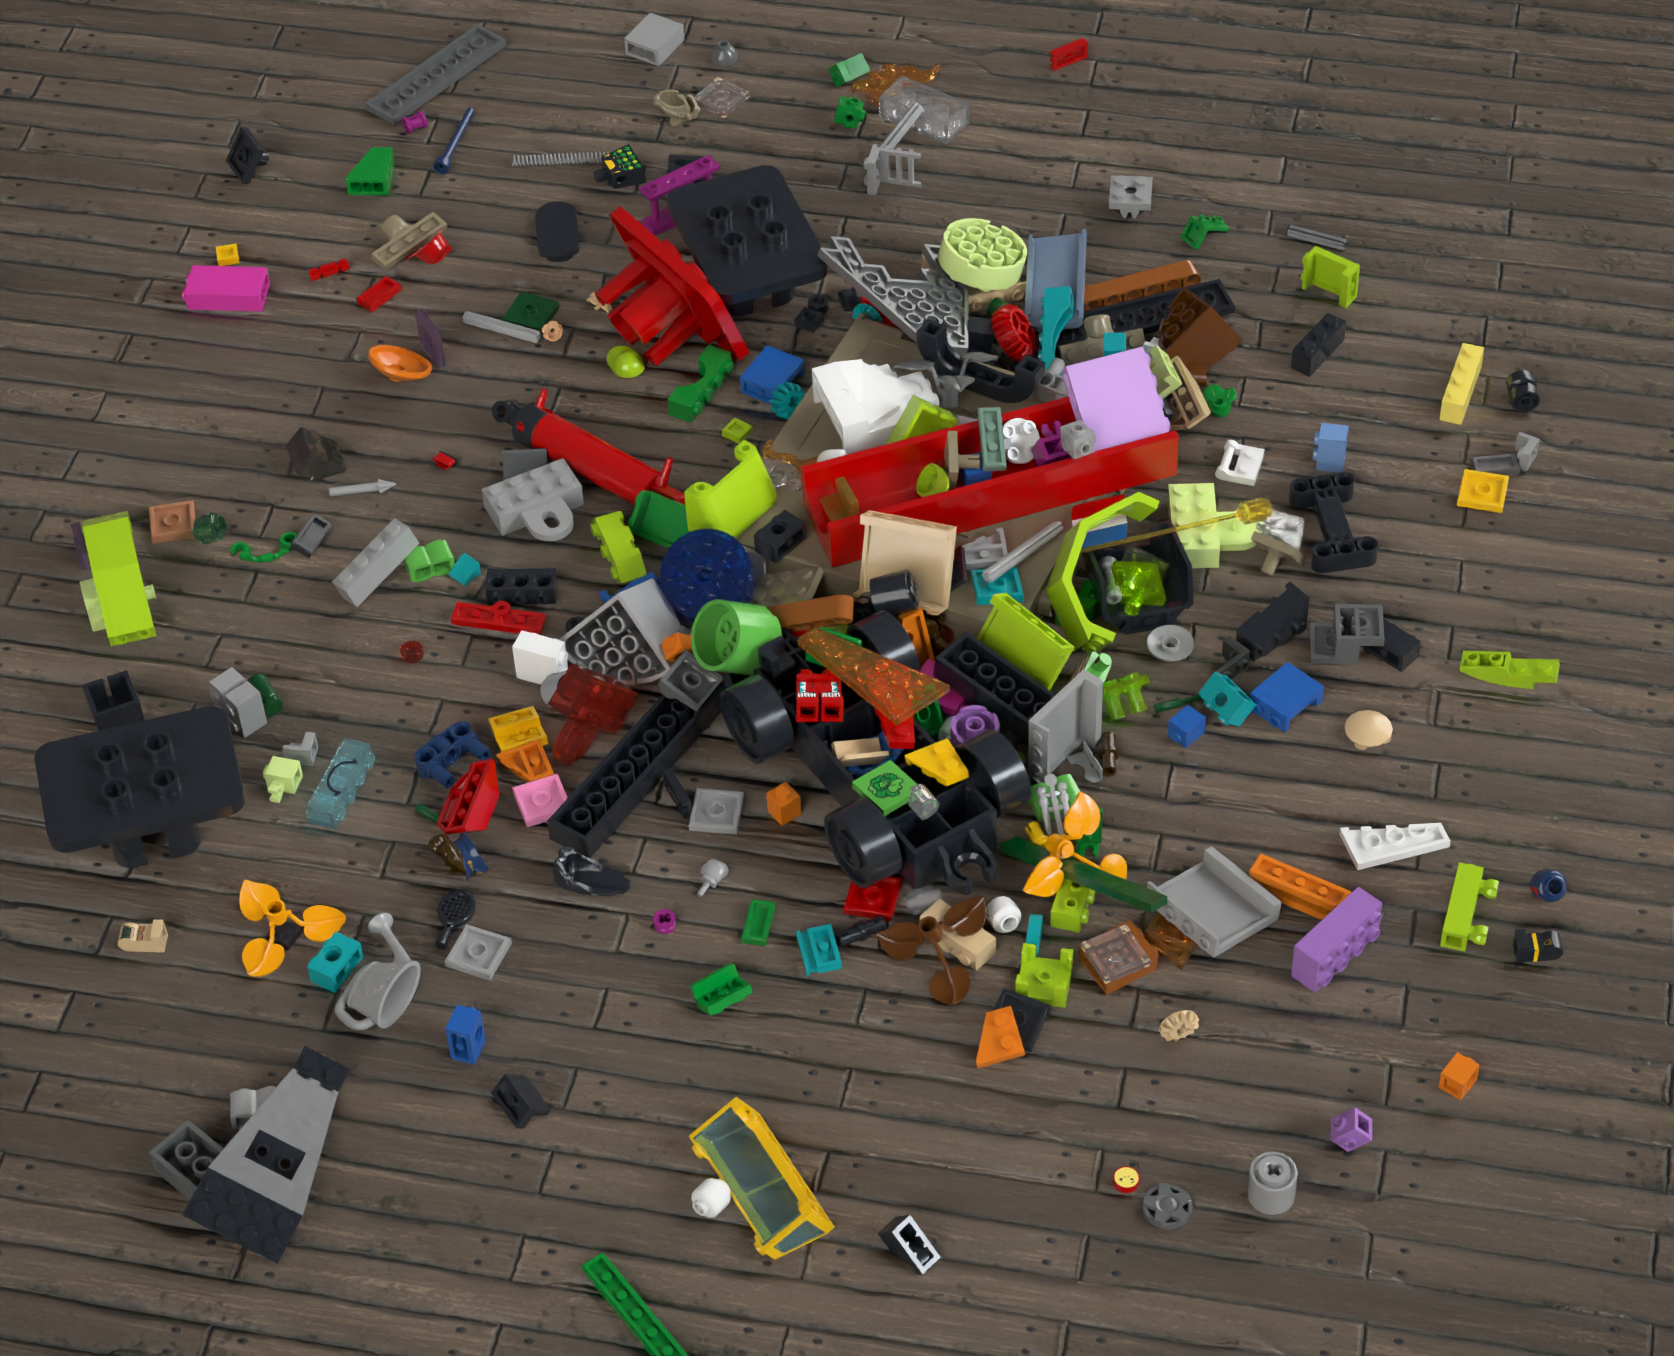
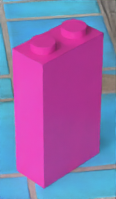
M192 265L190 274L186 276L187 285L182 290V299L186 301L187 310L262 312L270 285L267 267Z

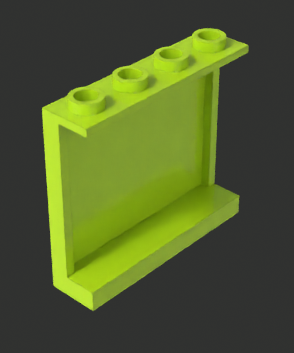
M1007 593L993 594L990 603L994 605V608L976 639L1050 690L1072 653L1074 646Z

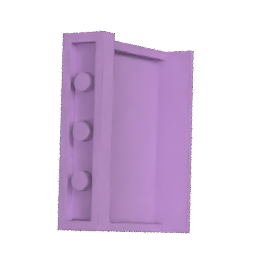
M1143 347L1066 366L1061 372L1076 421L1082 420L1095 433L1094 452L1163 434L1170 430L1169 419L1164 416L1162 410L1164 408L1163 399L1160 395L1158 396L1156 390V377L1154 374H1151L1149 368L1150 357L1147 352L1145 353Z

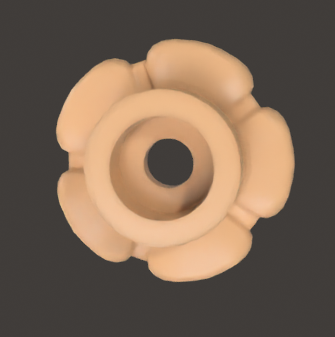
M549 321L542 328L544 338L549 341L559 340L563 332L562 325L558 324L557 321Z

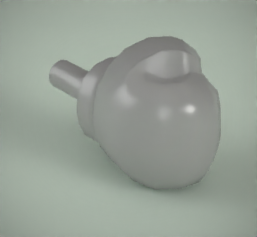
M710 859L706 864H703L700 871L702 874L700 880L704 884L697 893L699 897L704 895L709 886L715 888L728 875L729 869L724 862Z

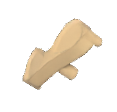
M594 292L586 299L587 302L589 301L596 305L594 308L596 311L600 308L607 313L613 310L611 303L602 306Z

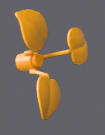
M1079 791L1075 801L1068 809L1064 819V829L1068 835L1052 834L1046 840L1045 846L1047 851L1050 852V856L1042 859L1034 868L1024 886L1023 891L1025 893L1041 897L1054 895L1064 881V873L1060 870L1063 864L1059 858L1065 859L1070 856L1126 880L1127 864L1122 856L1114 853L1109 854L1102 859L1100 866L1075 853L1073 844L1069 841L1081 839L1083 834H1093L1099 825V808L1088 795Z
M244 880L239 896L242 914L251 921H260L266 915L270 922L269 942L263 938H257L248 942L243 949L242 960L247 974L252 977L265 976L280 967L284 960L285 952L283 946L273 944L275 925H282L287 920V917H290L299 926H305L304 934L309 940L325 942L335 932L340 930L346 921V915L338 909L329 906L315 905L303 912L304 921H301L292 914L291 910H286L284 902L280 900L279 893L274 887Z

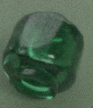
M210 512L195 519L192 533L195 539L208 545L224 538L227 531V523L221 515Z

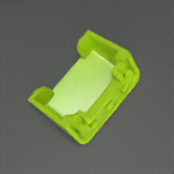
M743 440L734 450L735 458L741 463L714 487L705 482H697L684 492L688 530L717 547L731 544L777 502V491L757 448L746 440Z

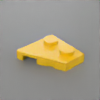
M948 738L905 755V762L909 766L914 764L920 767L922 773L936 778L938 782L945 786L969 778L967 768Z

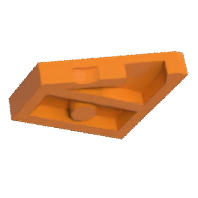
M540 739L496 754L498 762L526 783L554 775Z
M1011 1006L986 1013L976 1058L978 1069L1025 1055Z

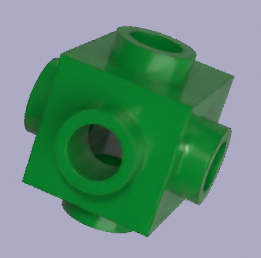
M840 96L834 122L846 128L853 127L857 129L858 123L863 122L866 111L863 110L864 102L854 97Z

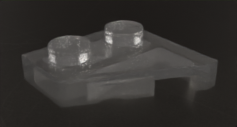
M1261 506L1256 529L1271 538L1296 547L1300 551L1305 519Z

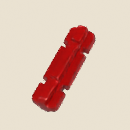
M346 258L340 259L337 263L334 261L319 266L318 269L316 267L309 269L308 274L311 281L320 279V277L325 278L337 274L339 271L349 270V263Z

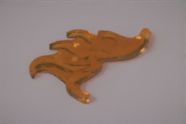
M895 64L882 65L883 71L875 70L868 72V76L872 78L854 82L852 84V93L859 89L865 90L872 96V102L875 105L884 108V101L880 100L881 98L898 91V88L902 85H919L936 78V74L941 71V67L935 64L931 69L920 70L911 65H903V68H900Z

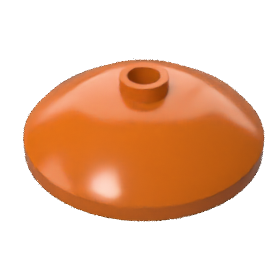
M377 345L370 348L368 353L371 364L379 372L395 382L420 380L429 376L432 371V365L426 358L402 347Z

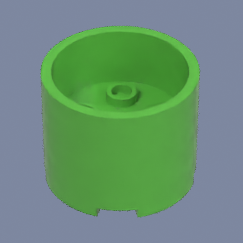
M717 599L706 603L698 612L692 627L691 645L697 662L703 668L710 671L752 676L754 675V669L760 667L758 648L782 636L777 616H773L766 606Z

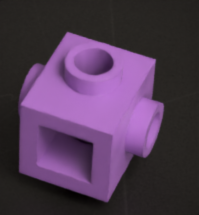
M1356 1107L1331 1118V1141L1347 1152L1371 1142L1372 1118Z

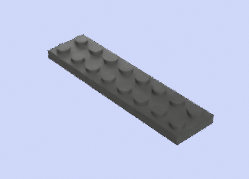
M479 24L475 25L365 103L366 110L390 124L396 125L401 121V118L410 115L507 46L506 39Z

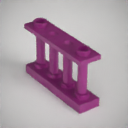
M707 155L639 187V191L650 201L651 215L642 219V225L654 236L675 227L676 225L668 211V207L659 211L658 198L669 194L676 188L693 184V181L702 177L703 181L711 179V173L719 170L720 165L710 155Z

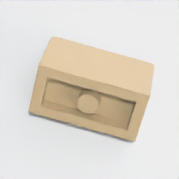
M878 738L837 741L831 744L832 754L844 767L879 764L889 757V751H881Z

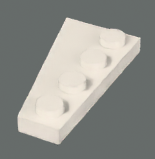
M1441 823L1409 824L1407 828L1386 825L1385 829H1372L1371 826H1364L1360 830H1349V827L1340 828L1339 835L1357 870L1450 847V839Z

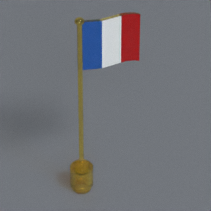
M1126 494L1074 505L1071 514L1072 526L1074 527L1081 520L1125 499ZM1257 498L1240 502L1239 508H1236V513L1129 538H1127L1128 523L1126 515H1118L1088 531L1080 553L1236 517L1244 525L1267 520L1268 517L1272 516V506L1269 499Z

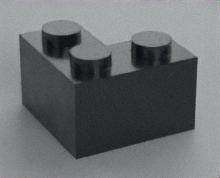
M969 317L968 350L966 353L983 352L994 355L995 346L992 344L997 342V339L992 331V319ZM994 360L981 362L987 365L994 366Z

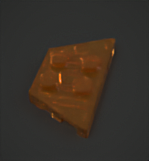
M1158 911L1145 931V939L1150 944H1153L1176 967L1183 970L1197 943L1184 935L1180 929L1166 920Z

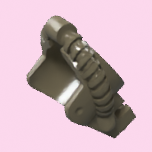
M677 90L659 91L652 97V102L662 112L670 116V125L676 126L684 121L697 118L700 113V107H698L692 95L687 94L685 99L684 95L678 94L679 91Z

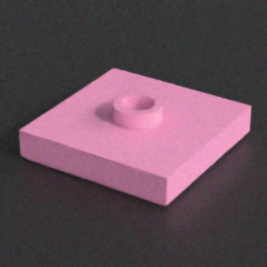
M558 774L512 787L514 798L526 827L546 822L568 798Z

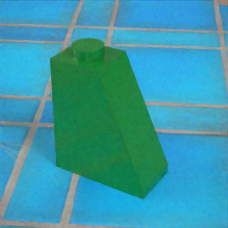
M372 147L345 178L348 195H389L395 165L392 147Z

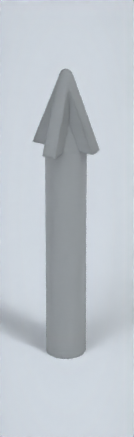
M378 479V482L329 488L330 497L373 491L382 493L394 487L396 483Z

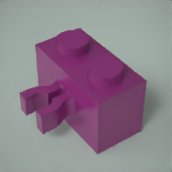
M1059 420L1054 421L1052 424L1055 430L1054 433L1048 429L1047 424L1042 425L1041 430L1046 438L1037 440L1031 449L1038 467L1072 458L1061 446V425Z

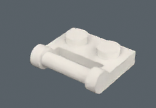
M1227 440L1224 445L1225 452L1220 466L1216 469L1215 476L1220 480L1254 486L1265 449L1240 445L1234 440ZM1233 454L1239 455L1235 470H1229Z

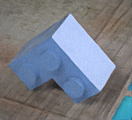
M1321 423L1320 432L1315 431L1314 445H1318V448L1314 447L1312 460L1317 461L1316 470L1343 472L1349 426Z

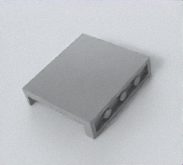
M1085 669L1029 720L1028 778L1031 786L1044 782V776L1050 774L1083 741L1094 749L1101 744L1103 680Z
M1212 846L1204 851L1201 863L1157 887L1151 881L1147 882L1148 889L1168 896L1167 905L1159 908L1157 911L1213 958L1274 923L1279 918L1282 902Z

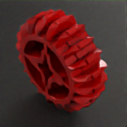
M1007 304L998 308L991 315V325L993 326L994 337L1002 347V351H1005L1008 357L1017 362H1020L1025 355L1032 357V355L1036 354L1039 344L1035 329L1032 327V322L1029 321L1028 316L1023 313L1022 309L1013 304Z

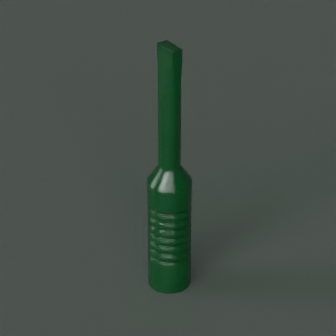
M1199 695L1185 699L1176 698L1154 704L1153 708L1155 713L1179 708L1185 703L1203 698Z
M421 803L415 808L417 813L437 823L440 814Z

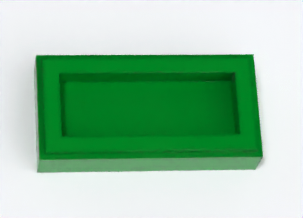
M751 899L741 936V943L766 946L776 909L775 902Z

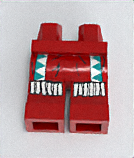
M801 669L800 673L796 674V722H818L819 703L821 722H843L844 701L841 692L840 674H836L834 669H825L822 674H813L810 669ZM811 710L814 713L811 715H804L801 713V711ZM835 710L838 713L835 715H828L825 713V711Z

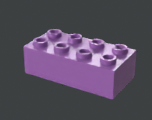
M1357 887L1294 946L1291 977L1314 993L1322 986L1326 987L1338 971L1342 972L1354 956L1358 957L1369 942H1374L1380 934L1379 925L1382 919V902L1360 887Z

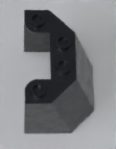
M1171 520L1157 522L1151 526L1149 530V543L1106 551L1105 546L1082 551L1102 619L1108 624L1112 623L1126 635L1154 630L1164 625H1174L1177 622L1176 618L1184 609H1189L1194 604L1192 564ZM1106 556H1112L1117 560L1118 570L1115 573V581L1122 592V600L1117 604H1108L1106 602V580L1099 567V560Z

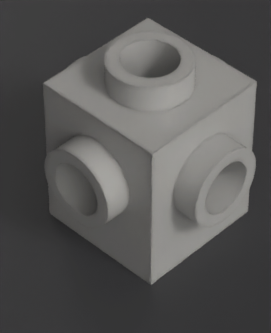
M1082 420L1060 427L1061 446L1073 459L1094 453L1095 433Z

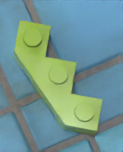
M616 511L592 518L593 523L590 524L591 532L594 537L597 536L598 540H602L603 545H600L602 557L607 558V561L612 563V567H610L612 579L617 580V583H624L646 575L641 553L638 547L635 548L633 535L629 527L624 524L622 512Z

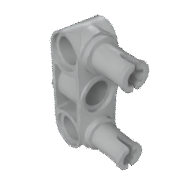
M1054 358L1049 368L1045 370L1042 381L1034 390L1037 399L1049 402L1068 397L1064 379L1060 376L1065 368L1063 360Z

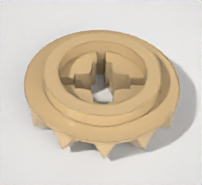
M1189 1010L1172 1013L1162 1021L1159 1026V1032L1166 1041L1172 1039L1178 1041L1180 1038H1186L1188 1034L1194 1033V1029L1199 1027V1018L1195 1012Z

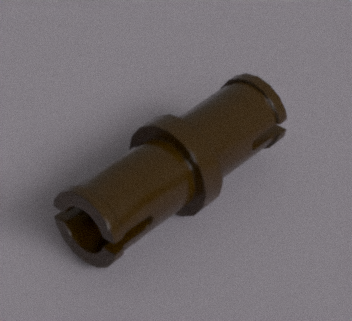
M1107 731L1102 733L1101 736L1102 748L1099 751V757L1102 760V774L1110 777L1114 776L1117 771L1116 760L1118 758V750L1116 748V734Z

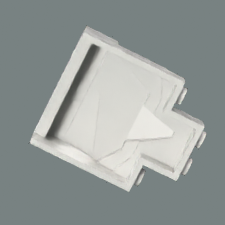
M862 359L833 362L812 368L814 402L823 403L842 440V449L846 450L845 453L847 455L885 445L912 395L920 397L932 405L939 406L937 394L932 392L930 381L924 378L921 371L897 377L896 372H892L888 364L881 366L876 364L868 365Z

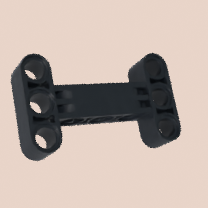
M1347 472L1294 479L1290 484V505L1297 509L1313 507L1325 542L1316 544L1312 551L1311 567L1317 573L1370 567L1377 561L1378 541L1370 536L1354 538L1341 503L1350 501L1353 498L1354 476Z

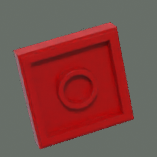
M890 876L868 889H862L851 881L843 914L871 919L881 915L883 917L882 920L892 922L903 884L902 878Z

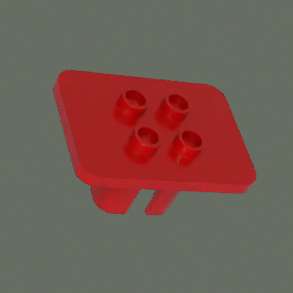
M618 206L609 214V217L633 261L594 294L602 306L605 304L609 305L622 293L646 281L607 315L617 332L631 346L639 340L646 344L672 322L656 344L643 354L644 358L655 367L695 333L707 344L710 345L715 341L722 349L730 351L731 357L737 362H741L748 356L750 352L718 293L707 282L708 280L702 270L692 261L686 264L682 260L679 251L669 240L664 239L661 242L624 208Z

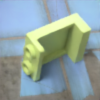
M1156 345L1149 350L1153 357L1149 368L1151 374H1154L1157 380L1156 390L1158 396L1160 395L1164 399L1181 386L1182 383L1169 356Z

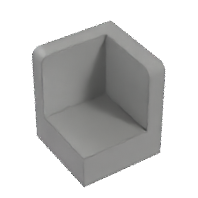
M306 732L302 744L290 743V745H283L282 752L284 758L300 761V765L313 766L318 751L316 735L313 732Z

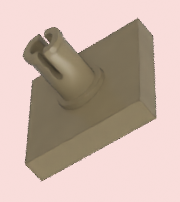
M948 431L944 459L945 471L949 478V491L956 489L958 470L979 469L980 460L979 454L959 455L957 431Z
M1254 531L1251 540L1260 549L1269 552L1260 570L1261 572L1273 576L1281 558L1302 566L1305 557L1296 547Z

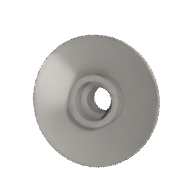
M1164 625L1154 629L1149 634L1147 647L1149 652L1160 660L1169 662L1179 661L1191 654L1194 648V639L1190 632L1180 626Z

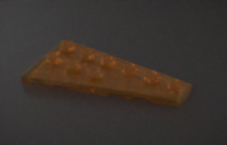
M817 627L798 638V645L896 725L941 698L950 690L949 684Z

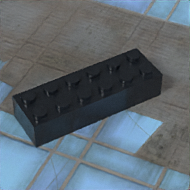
M964 632L935 658L934 677L972 704L987 708L988 712L995 713L1000 724L1029 744V720L1056 694L968 632Z

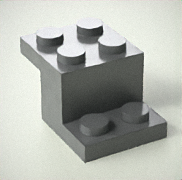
M1335 604L1333 623H1309L1310 663L1358 665L1360 646H1384L1382 605Z

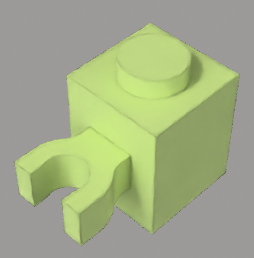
M272 756L269 765H266L263 771V778L266 779L268 793H272L270 802L280 803L283 792L295 794L303 778L300 761Z

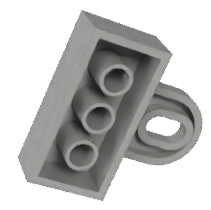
M564 458L482 489L484 508L502 536L527 527L530 533L539 540H560L566 537L573 529L574 522L571 509L584 505L582 486ZM550 517L554 518L559 526L549 528L544 520Z

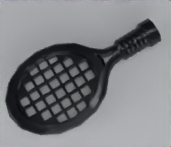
M464 889L451 891L440 901L437 912L444 930L441 931L439 939L435 943L438 949L445 950L451 936V931L465 925L473 917L476 903L474 896L469 891Z

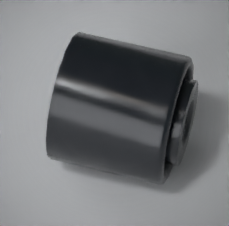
M908 569L870 579V594L876 612L885 610L895 616L919 608V588L915 577Z

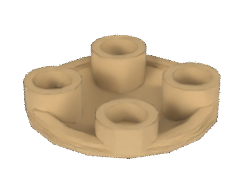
M1363 710L1351 714L1346 720L1344 727L1346 735L1354 742L1355 747L1360 750L1389 743L1393 730L1391 722L1385 715L1371 710Z

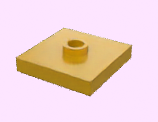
M1464 469L1457 506L1502 513L1509 476Z

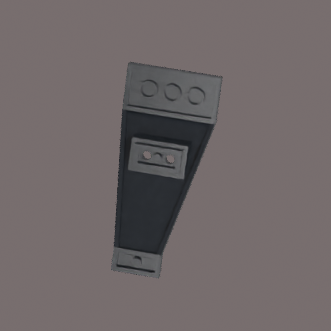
M304 1046L292 1070L208 1166L182 1216L278 1264L304 1214L338 1092L350 1068ZM260 1147L266 1148V1156H258L257 1149ZM283 1159L290 1161L291 1165L288 1169L281 1167L280 1162Z

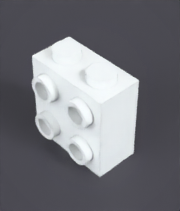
M520 632L512 646L517 678L542 685L546 677L570 670L567 663L568 653L565 649V642L536 633Z

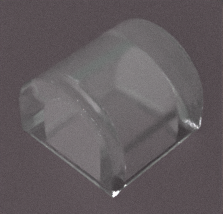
M923 784L915 785L910 789L908 805L922 820L932 816L939 807V801Z

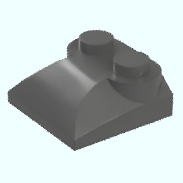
M686 649L659 681L658 685L665 697L678 699L685 705L698 711L723 680V677L716 671L703 668L697 662L695 656Z

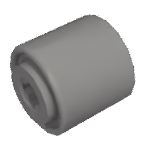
M1265 1152L1257 1156L1251 1163L1247 1195L1251 1205L1261 1213L1269 1215L1282 1214L1294 1204L1298 1172L1296 1164L1290 1157L1279 1152Z

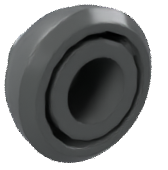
M720 40L711 52V62L720 67L731 66L738 60L736 49L727 40Z

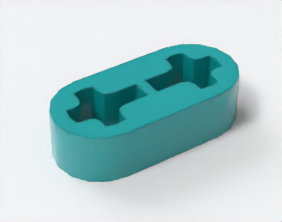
M1030 914L1026 943L1036 945V957H1038L1043 915Z

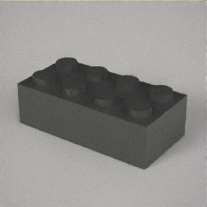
M187 1120L148 1153L154 1170L186 1198L191 1200L208 1166L220 1154L223 1148L191 1121Z

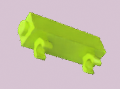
M1459 862L1442 931L1441 947L1465 952L1468 940H1472L1479 945H1485L1488 927L1484 925H1471L1478 895L1483 894L1489 899H1496L1499 881L1494 879L1482 880L1484 867Z

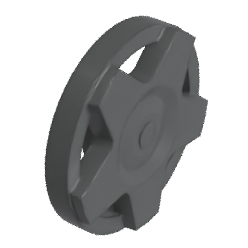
M1160 1183L1151 1188L1145 1194L1142 1205L1145 1218L1152 1225L1166 1230L1177 1229L1185 1225L1191 1217L1193 1208L1188 1192L1168 1183ZM1186 1204H1187V1206H1188V1211H1187V1213H1186V1211L1182 1208V1207L1185 1206ZM1148 1209L1155 1211L1154 1217L1149 1213ZM1170 1218L1176 1220V1222L1166 1223Z

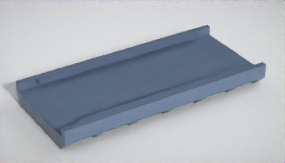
M1082 229V233L1041 238H1033L1032 235H1029L1024 314L1032 322L1031 324L1035 332L1043 331L1040 325V315H1044V310L1041 308V297H1044L1045 288L1070 286L1074 297L1073 317L1063 329L1079 328L1083 324L1086 229Z

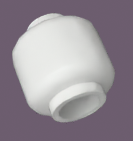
M997 897L985 909L987 921L999 933H1009L1015 930L1021 921V912L1009 897Z
M708 1178L704 1180L692 1192L693 1209L701 1216L716 1217L729 1205L731 1198L730 1189L721 1179Z

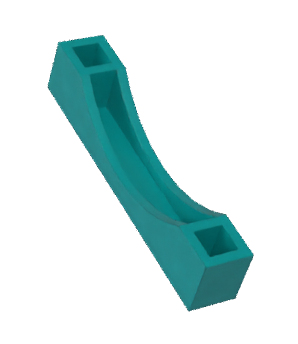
M1070 286L1045 288L1044 297H1041V308L1044 310V315H1040V325L1043 328V332L1039 333V341L1042 346V350H1039V360L1045 362V370L1049 368L1055 358L1056 343L1061 331L1073 317L1074 297Z

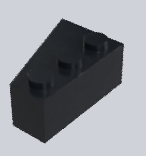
M1291 581L1285 585L1287 590L1278 598L1273 596L1269 600L1271 604L1262 613L1257 611L1236 630V641L1250 650L1249 658L1254 662L1261 657L1267 656L1278 646L1284 645L1295 635L1303 633L1307 627L1309 596Z

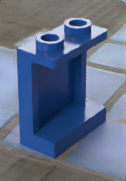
M766 346L740 376L741 393L773 405L769 400L774 396L771 391H777L776 385H783L784 382H791L796 376L802 378L805 375L804 359Z
M1286 662L1250 693V699L1256 704L1252 712L1270 722L1273 727L1286 732L1289 730L1290 720L1310 703L1317 707L1322 702L1324 686Z

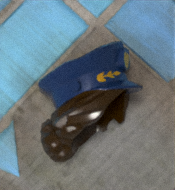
M461 832L459 839L451 841L446 834H439L430 839L428 843L429 849L437 853L445 861V866L452 868L449 871L450 874L465 876L466 882H468L471 874H485L489 870L474 843L465 832Z

